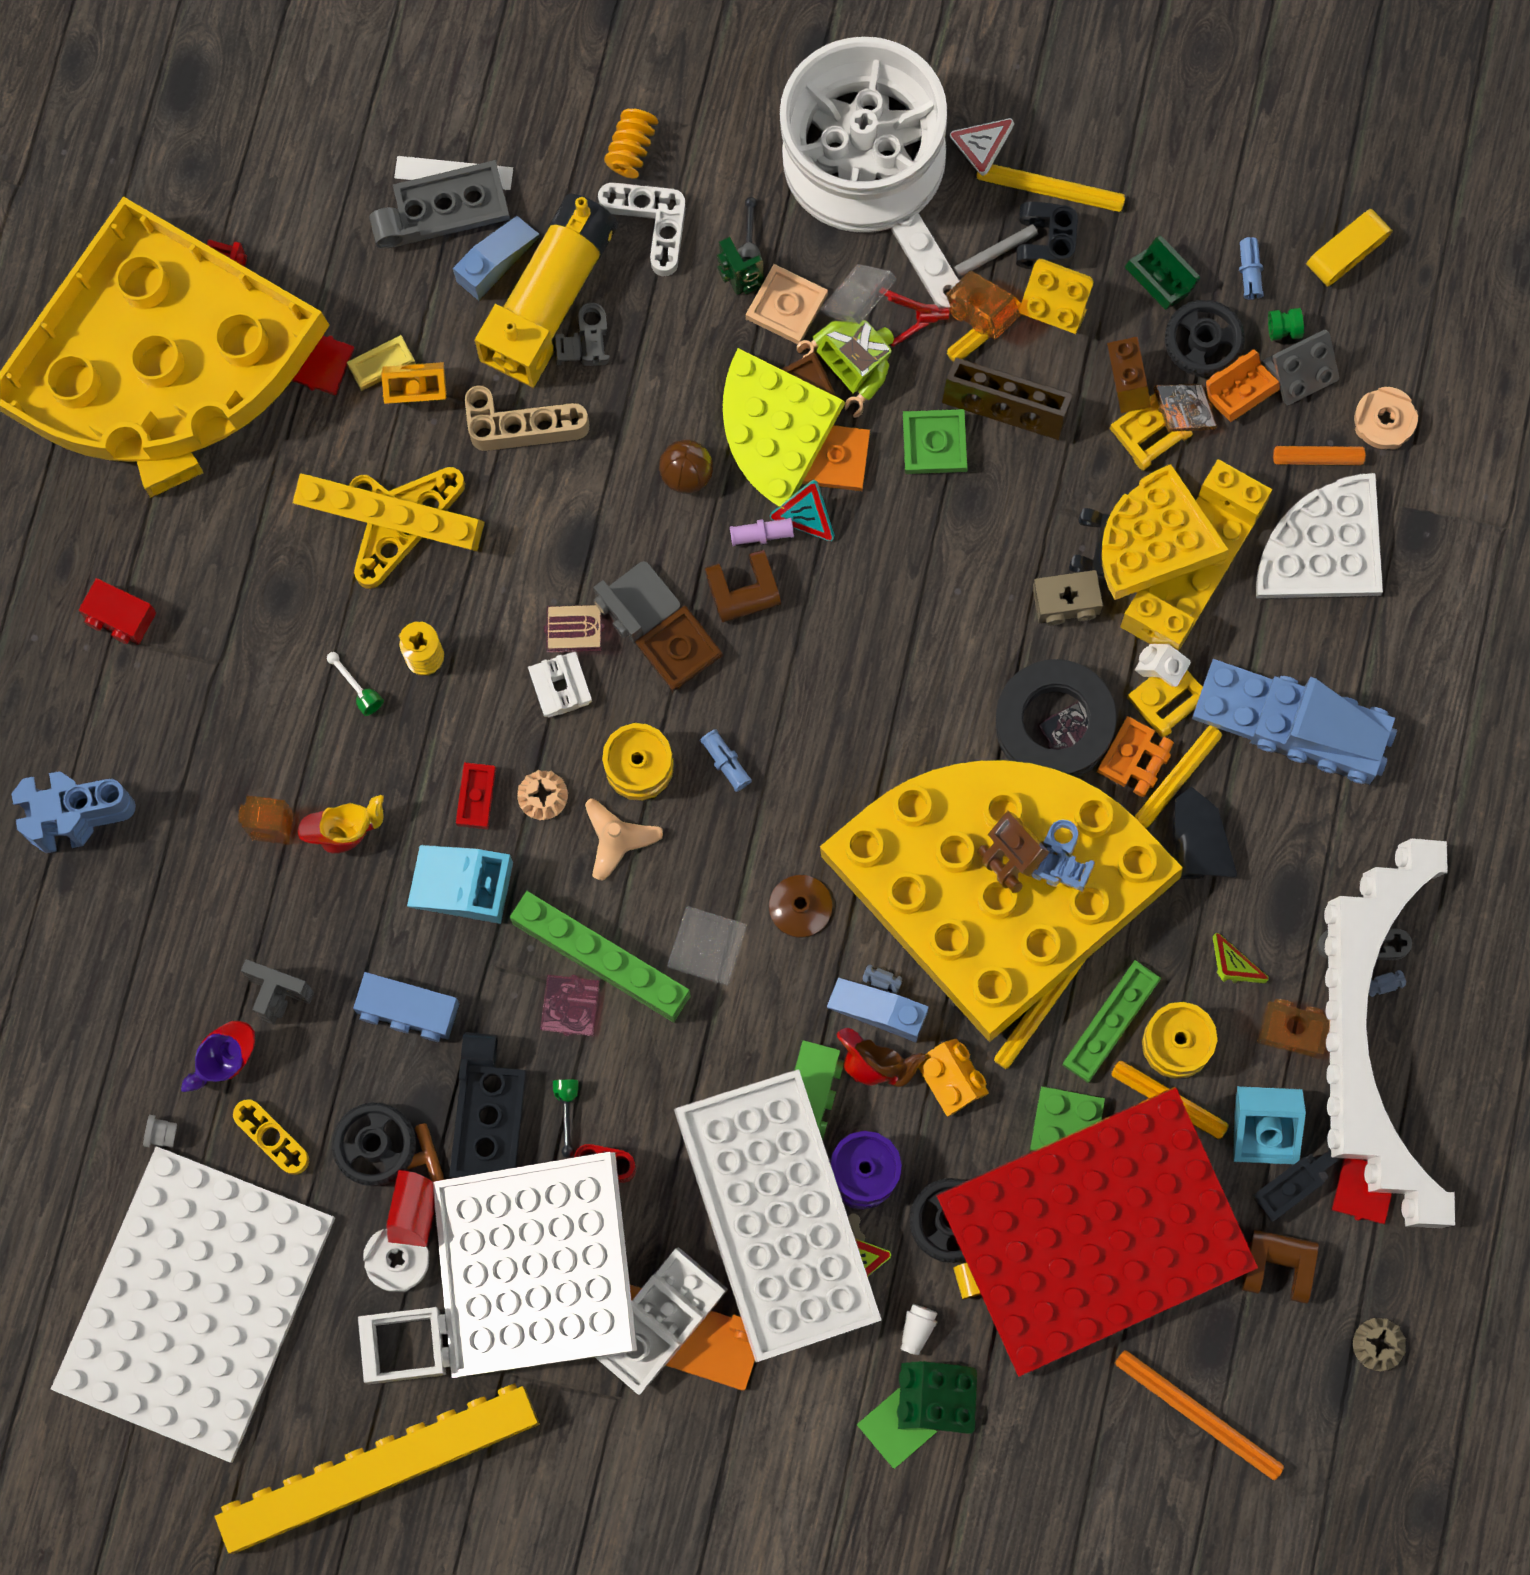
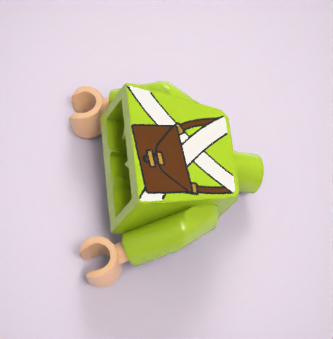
M865 320L856 323L833 321L813 336L814 340L811 342L808 340L800 341L797 345V351L801 353L805 349H811L808 354L803 356L805 357L813 352L816 353L817 349L818 354L853 394L857 391L859 392L857 397H850L845 402V410L852 403L860 405V408L853 415L856 418L863 413L864 401L866 399L870 400L884 384L889 369L887 360L892 352L888 345L893 343L894 337L888 328L883 327L875 331Z

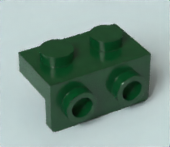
M1160 235L1153 240L1149 248L1131 258L1125 266L1129 273L1165 310L1189 296L1200 280V276Z
M730 237L719 241L720 253L717 254V259L720 265L717 268L724 283L729 281L736 295L743 292L748 294L757 290L764 282L763 260L761 256L758 255L743 262Z

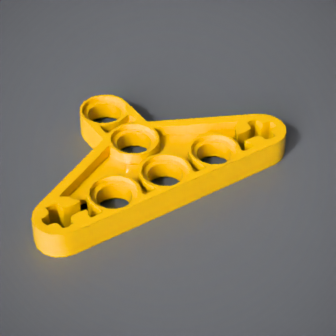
M454 467L441 469L391 491L385 489L368 475L356 476L349 485L357 488L362 483H368L372 486V492L421 505L426 499L434 498L439 502L437 509L447 511L465 489L463 475ZM454 477H456L455 481L457 486L454 488L450 485L445 489L444 495L445 497H447L445 500L438 492L432 490L435 486H437L439 492L441 493L443 489L446 487L444 479L448 478L452 480ZM367 523L354 570L357 582L366 589H373L379 586L422 537L406 535L401 531ZM388 543H393L398 547L397 554L392 558H386L381 554L382 547ZM376 554L378 560L386 566L382 568L378 564L374 569L376 576L373 579L369 576L364 579L363 570L365 568L367 570L373 569L376 562L371 557Z

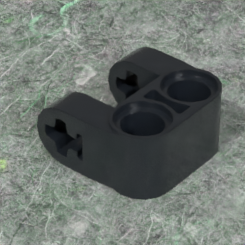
M1025 202L1021 204L1019 222L1026 226L1033 224L1035 227L1048 228L1047 246L1033 244L1019 246L1016 254V265L1025 269H1033L1038 259H1044L1069 268L1073 262L1076 249L1078 216L1075 209L1068 205L1045 202ZM1065 220L1069 222L1070 226L1060 227L1056 222ZM1057 248L1065 249L1068 252V254L1060 256L1057 255L1054 252V250Z

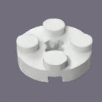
M382 1229L370 1238L364 1249L367 1275L375 1285L383 1290L406 1292L424 1278L429 1267V1250L427 1247L390 1243L387 1238V1229ZM399 1250L403 1251L402 1258L405 1260L402 1266L396 1265L395 1268L390 1267L391 1260L388 1258L391 1252L396 1254Z

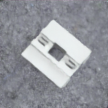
M576 652L563 656L558 655L556 658L543 660L541 663L528 667L544 717L550 718L589 705L592 702ZM565 678L568 686L567 689L559 692L555 691L552 682Z

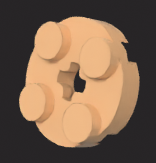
M1393 387L1378 388V390L1364 395L1356 408L1354 415L1356 434L1373 447L1379 449H1398L1410 439L1417 426V410L1414 409L1411 403L1412 400L1405 392ZM1385 411L1391 413L1390 418L1394 422L1387 425L1383 424L1378 415H1383Z

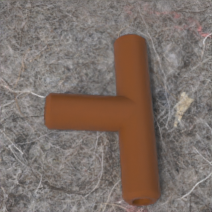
M425 1123L419 1124L415 1127V1131L422 1151L414 1154L407 1170L426 1164L432 1182L445 1180L428 1126Z

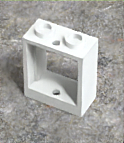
M432 1307L358 1316L364 1383L369 1385L446 1375L445 1367H450L451 1365L449 1347H443L442 1334H447L446 1315H440V1309ZM430 1319L435 1367L380 1373L376 1326Z

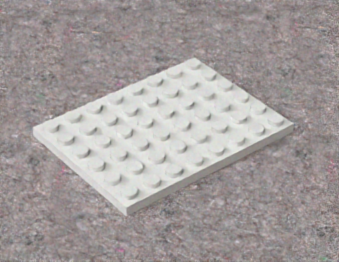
M156 1146L51 1390L233 1463L335 1217Z

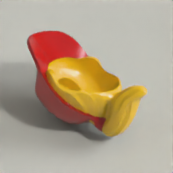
M378 795L371 798L367 808L354 803H347L309 814L301 820L298 836L304 842L321 844L325 851L332 854L349 851L362 841L367 831L381 826L384 818L382 809L384 796Z

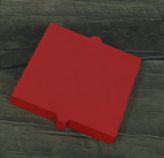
M331 335L328 337L322 336L291 381L308 386L311 391L317 389L336 396L348 366L347 362L350 361L353 354L354 346L334 340Z
M1344 1158L1331 1211L1353 1216L1356 1221L1365 1219L1384 1225L1392 1193L1368 1192V1183H1366L1364 1176L1368 1161Z

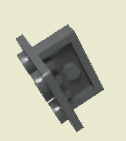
M1327 330L1316 333L1262 360L1264 367L1279 381L1282 399L1286 405H1290L1337 382L1340 378L1331 336Z

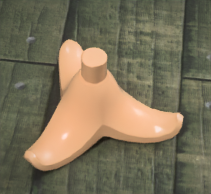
M589 799L586 802L585 806L588 816L599 838L592 874L598 880H605L616 868L627 851L654 844L662 839L663 831L661 827L626 823L618 819L597 800Z

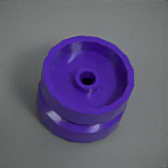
M860 1131L848 1135L838 1143L829 1160L842 1202L851 1208L864 1210L877 1207L889 1198L900 1179L902 1164L898 1150L889 1139L876 1132ZM866 1166L869 1168V1172L864 1174L859 1168L863 1169Z

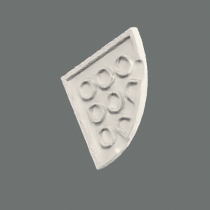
M1375 473L1345 477L1319 490L1316 489L1297 502L1285 514L1272 532L1263 551L1257 574L1256 598L1381 596L1383 589Z

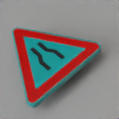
M815 480L809 482L770 514V518L773 521L791 517L793 528L827 541L834 539L835 535L818 482Z

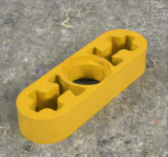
M243 1100L235 1106L233 1111L235 1123L282 1170L291 1175H298L306 1170L309 1164L307 1152L257 1102ZM245 1108L248 1110L255 1108L256 1110L253 1115L261 1123L265 1118L268 1119V1122L263 1123L257 1129L251 1121H241L244 1118L242 1111ZM270 1128L277 1129L280 1133V1139L274 1146H266L262 1141L263 1133ZM289 1140L291 1143L285 1146L286 1141ZM284 1146L294 1155L298 1152L301 1153L298 1157L301 1162L299 1166L296 1167L293 1164L289 1167L286 1166L289 1160L280 1151ZM280 1151L278 1156L276 1157L274 1153Z

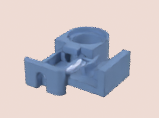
M1058 820L1052 824L1044 840V847L1047 848L1049 854L1040 863L1038 869L1034 870L1032 877L1037 880L1043 878L1051 886L1059 884V879L1056 878L1059 877L1061 878V883L1083 892L1094 868L1095 861H1086L1084 865L1077 862L1075 856H1071L1078 840V830L1074 823L1069 820ZM1060 828L1069 829L1073 835L1072 840L1066 844L1057 842L1054 838L1056 830Z

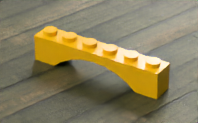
M302 473L299 475L293 504L476 552L485 523L479 519Z

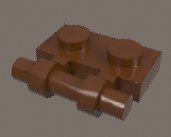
M1007 810L988 833V836L994 843L991 847L986 844L982 845L978 849V854L982 858L983 865L988 870L996 873L997 881L1004 888H1009L1012 893H1018L1023 886L1018 880L1019 872L1030 876L1049 854V851L1014 813ZM1004 855H1006L1009 858V861L1006 863V865L1003 863Z

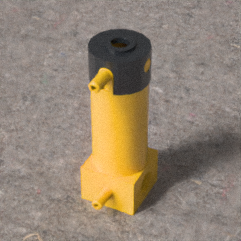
M572 193L566 195L549 224L548 231L504 307L497 304L494 305L477 334L475 344L480 362L532 388L535 387L554 353L552 338L598 258H601L618 228L617 219L608 210L584 196Z

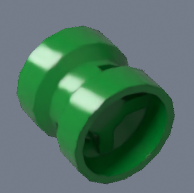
M1301 308L1290 309L1287 314L1285 312L1282 313L1280 310L1268 312V331L1271 341L1282 340L1287 335L1292 339L1303 338L1304 321Z

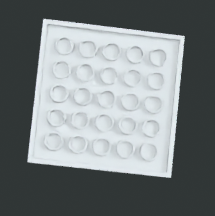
M614 1152L433 1182L452 1377L458 1378L637 1351L616 1156Z

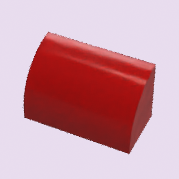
M398 1171L386 1225L388 1242L427 1247L435 1210L433 1182L428 1178L410 1171Z

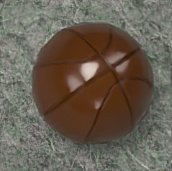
M680 440L672 443L665 449L660 458L659 471L663 482L671 490L683 494L695 493L705 487L711 479L713 460L709 451L702 444L692 440Z

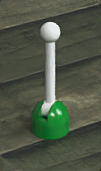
M330 652L327 655V661L338 668L358 693L356 705L362 714L369 716L375 713L383 705V698L373 689H362L341 664L339 655L336 652Z

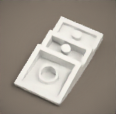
M679 1247L676 1248L656 1274L651 1276L631 1301L637 1351L595 1358L640 1395L691 1336L728 1289Z

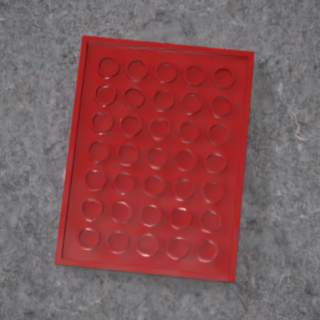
M1176 1087L936 1195L1018 1377L1258 1268Z

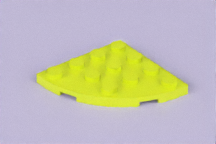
M738 348L726 377L723 394V419L731 452L748 481L763 496L780 507L786 500L798 492L845 402Z

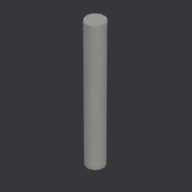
M1032 224L953 267L956 275L960 278L1038 235L1037 229Z

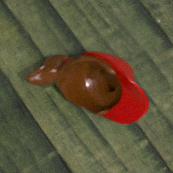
M851 1028L841 1029L836 1035L848 1051L843 1065L845 1071L856 1082L871 1086L887 1082L890 1085L902 1087L912 1079L919 1065L927 1059V1055L924 1053L913 1054L903 1059L896 1051L878 1046L871 1039H863Z

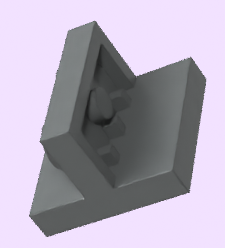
M245 959L241 972L250 982L262 986L252 1009L262 1021L274 1025L277 1018H282L288 1003L285 1000L286 995L310 1004L315 992L306 981Z

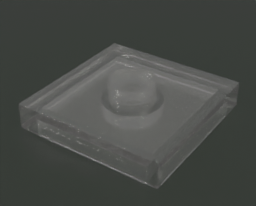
M857 264L820 310L825 316L860 324L897 278L891 271Z
M686 906L667 967L729 986L747 930V924Z

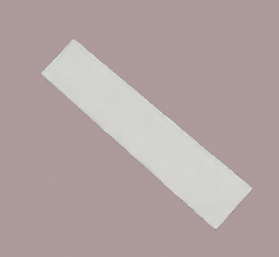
M397 156L394 178L414 180L477 164ZM497 166L502 188L510 190L513 167Z

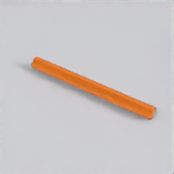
M1124 1350L1115 1362L1117 1367L1270 1479L1276 1480L1281 1475L1284 1465L1130 1352Z

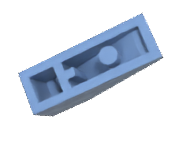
M518 216L514 217L475 245L453 268L456 282L477 300H480L540 237L539 233Z
M838 978L827 1005L828 1009L913 1042H917L929 1008L926 1005L900 995Z

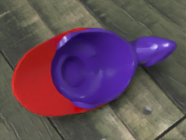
M231 1021L207 1035L197 1049L195 1072L189 1073L185 1077L181 1091H196L203 1088L207 1081H226L235 1077L249 1061L254 1049L255 1033L252 1026L242 1021Z

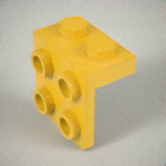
M1038 259L1034 264L1018 313L1076 334L1084 320L1087 311L1085 307L1094 281L1085 274L1044 259Z

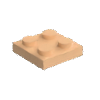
M773 264L746 313V320L798 344L800 341H803L828 295V290Z

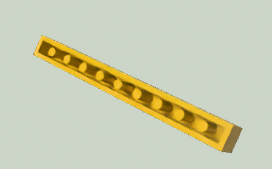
M516 1383L499 1389V1396L487 1401L485 1396L467 1403L469 1409L456 1414L455 1409L449 1410L436 1416L438 1422L426 1427L425 1423L421 1422L407 1428V1435L395 1440L394 1435H390L376 1441L377 1448L364 1452L363 1448L345 1454L346 1461L336 1465L332 1461L323 1463L313 1468L315 1474L303 1478L302 1474H298L284 1480V1487L272 1491L271 1487H267L253 1493V1500L242 1505L240 1500H236L222 1506L223 1513L216 1515L215 1519L228 1554L238 1553L540 1425L526 1388L524 1386L517 1388Z

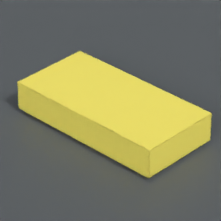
M401 335L347 362L361 391L382 381L381 372L383 366L416 364Z

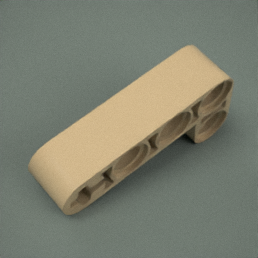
M474 386L465 395L470 438L472 444L482 451L578 440L585 437L589 431L590 424L587 411L579 404L572 403L496 413L493 397L488 388ZM483 399L488 401L482 408L473 407L474 402ZM578 418V424L572 425V419ZM559 419H561L562 427L560 428L557 421ZM542 421L552 423L551 427L546 430L538 429L537 425ZM511 425L521 426L520 431L512 434L506 431ZM482 428L491 430L490 434L486 437L476 436L477 431Z

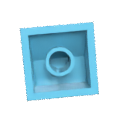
M1237 1086L1234 1110V1162L1295 1164L1300 1160L1306 1115L1302 1089Z

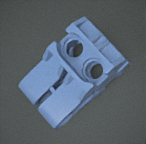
M60 771L49 773L51 789H37L34 777L22 779L12 792L13 804H19L26 814V818L16 819L17 830L31 844L45 853L57 851L55 836L58 835L68 836L72 848L84 846L94 832L93 827L127 820L134 814L136 807L134 799L116 780L105 779L77 785L74 780Z

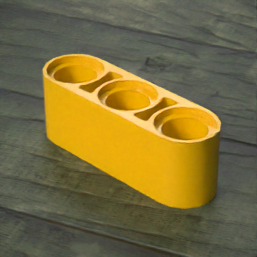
M1369 209L1315 252L1306 265L1328 287L1380 246L1391 235L1393 230L1373 209Z

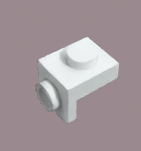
M1149 644L1140 654L1139 663L1135 671L1143 677H1160L1170 686L1176 687L1191 662L1170 644Z

